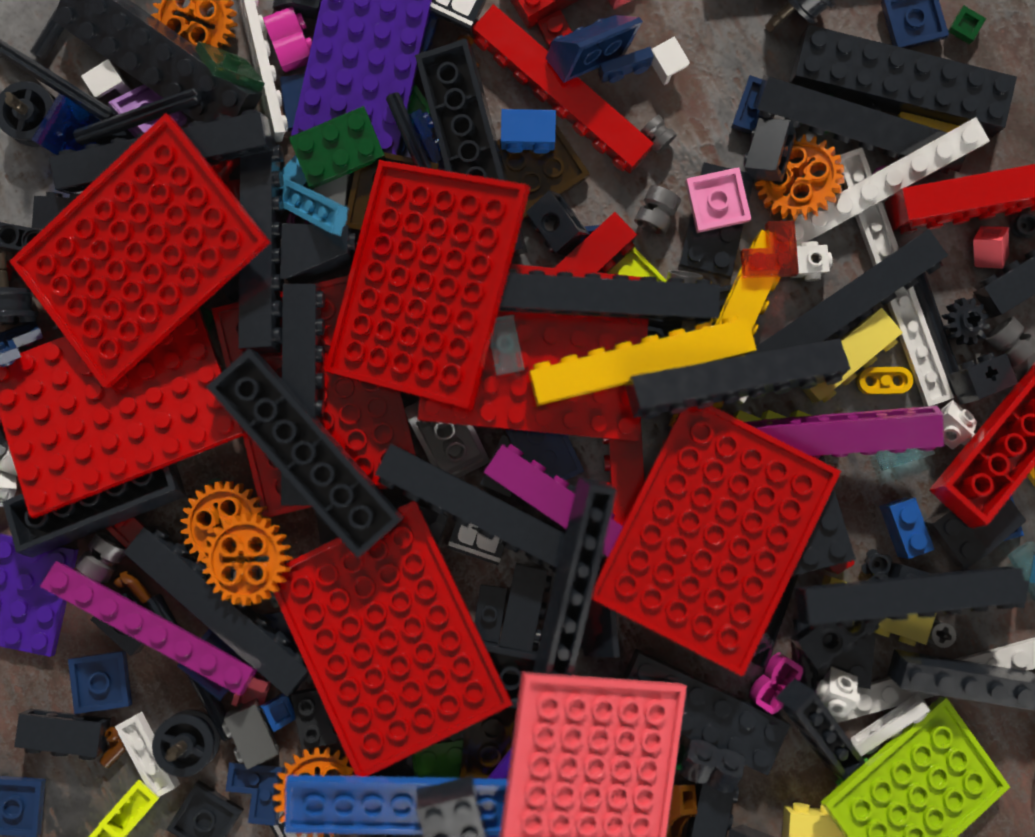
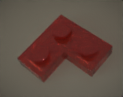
M768 221L765 224L767 248L742 249L740 252L742 278L790 277L799 274L795 221Z

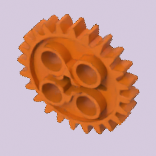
M162 0L161 4L153 3V6L159 9L158 13L151 14L153 17L173 31H175L178 24H181L182 27L178 34L213 59H215V52L224 55L221 48L223 45L231 47L227 38L235 37L236 35L230 31V28L238 26L235 21L231 20L232 17L237 15L236 11L229 9L234 5L232 0H190L189 5L185 8L183 7L185 0ZM214 7L213 14L207 17L208 10ZM174 12H181L194 19L199 18L207 24L215 25V29L207 28L194 21L190 22L181 16L174 15ZM205 32L206 37L204 41L199 43V36Z
M803 135L801 141L798 142L795 138L784 175L786 182L776 185L774 184L775 181L758 180L755 183L756 190H760L758 192L759 199H765L763 201L764 207L772 206L771 211L773 215L781 210L782 219H785L790 213L792 214L793 221H796L798 214H802L803 218L807 220L808 212L811 211L817 217L819 207L827 211V201L836 202L834 193H841L842 187L839 184L844 183V175H842L844 173V165L840 164L841 156L835 155V147L827 149L826 140L818 145L817 136H814L810 142H807L806 135ZM800 157L803 159L799 163H791V160ZM816 171L825 172V174H823L820 177H815L812 175ZM800 192L809 193L804 198L796 197V195Z
M223 481L215 482L214 486L212 484L205 485V491L202 489L195 491L198 498L188 499L192 507L183 508V511L189 516L180 521L187 524V528L181 530V533L189 535V538L184 541V544L192 543L193 545L189 553L199 552L198 562L209 556V553L203 551L204 547H211L212 545L207 540V537L217 536L213 528H223V520L231 521L233 515L242 517V514H251V517L253 515H261L262 520L264 518L270 519V517L262 516L261 514L267 507H258L257 505L261 497L251 498L253 489H247L243 492V483L237 484L234 487L233 481H226L225 486ZM230 500L234 502L236 506V511L234 514L231 513L228 508ZM206 511L210 513L212 518L210 524L204 518ZM259 538L256 546L258 551H261L262 548L258 543H263V541ZM233 539L230 547L231 550L234 552L236 550V546L234 548L232 545L233 543H235L236 545V541ZM255 556L225 557L224 561L226 563L246 562V560H254Z
M242 514V517L233 515L231 521H222L223 528H213L217 535L216 537H207V540L212 545L211 547L203 548V551L209 553V556L201 559V562L208 563L209 567L202 572L204 574H211L212 577L206 583H216L213 593L223 592L222 600H229L231 598L232 604H240L242 602L243 606L251 605V602L258 604L262 602V598H272L270 591H280L277 582L287 581L282 572L291 570L284 564L285 561L291 560L292 557L285 555L284 551L291 548V546L282 545V541L287 536L286 534L277 535L280 526L273 525L270 527L271 519L264 518L262 520L261 515H253V517H251V514ZM259 538L263 541L261 551H258L256 546ZM233 539L236 541L237 545L236 550L234 552L231 550L230 547ZM268 556L269 561L226 563L224 558ZM259 566L263 570V577L261 578V580L258 579L256 574ZM233 567L235 568L237 573L235 580H233L230 575L231 569Z
M325 746L322 753H320L318 747H315L312 754H309L306 749L302 750V758L293 754L294 763L292 765L284 762L283 764L287 772H277L282 782L273 784L275 789L280 790V793L272 796L273 800L280 801V804L274 807V811L284 812L279 817V821L281 823L285 822L287 775H300L307 772L310 776H315V768L319 767V776H325L326 772L331 769H336L338 776H356L352 774L354 770L351 764L346 765L349 761L347 755L339 759L340 750L336 749L330 755V747ZM296 833L295 835L300 837L303 833ZM306 833V837H313L314 833ZM317 833V836L323 837L324 833ZM328 833L331 837H334V833Z

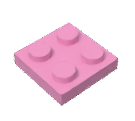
M739 167L686 179L685 184L697 233L746 223L751 220Z

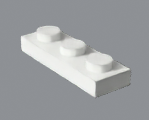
M917 693L851 737V742L861 756L866 753L871 754L888 738L893 739L903 732V728L909 724L922 721L930 710L922 696Z
M143 712L115 726L144 784L159 797L180 785L176 776L166 773L156 763L152 753L154 733Z

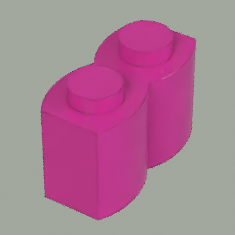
M292 6L263 17L284 72L287 73L307 65L312 40L310 37L305 38L303 30L307 29L302 14H296Z
M780 652L774 654L765 667L764 675L760 676L753 683L749 697L772 715L782 708L775 697L794 678L800 681L803 667Z

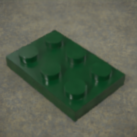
M364 106L289 137L311 190L386 158Z

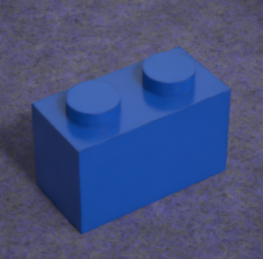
M502 109L501 148L506 149L510 153L533 150L535 153L544 154L548 153L549 150H555L556 110Z
M903 497L879 506L898 557L910 559L935 550L916 498Z

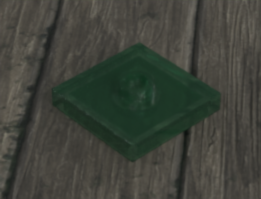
M198 42L195 50L214 76L258 92L262 91L265 83L246 58L206 43Z

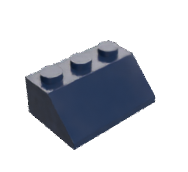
M620 15L598 19L594 24L585 28L579 27L573 33L566 36H557L550 43L546 60L562 82L565 83L599 68L600 63L624 56L643 21L640 17Z

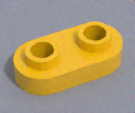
M869 367L858 374L856 384L858 389L867 395L902 394L912 387L913 376L904 367ZM894 376L900 380L898 386L893 383ZM867 377H871V378H872V380H873V385H872V386H868V385H867V383H866V378H867Z

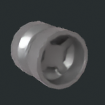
M660 115L655 116L640 131L654 143L652 148L657 153L665 149L677 136L673 129L665 126V121Z

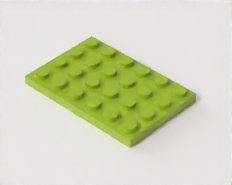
M940 696L928 707L930 711L927 712L926 717L922 721L906 726L899 736L890 740L821 801V804L845 837H958L1000 798L1010 786L946 697Z

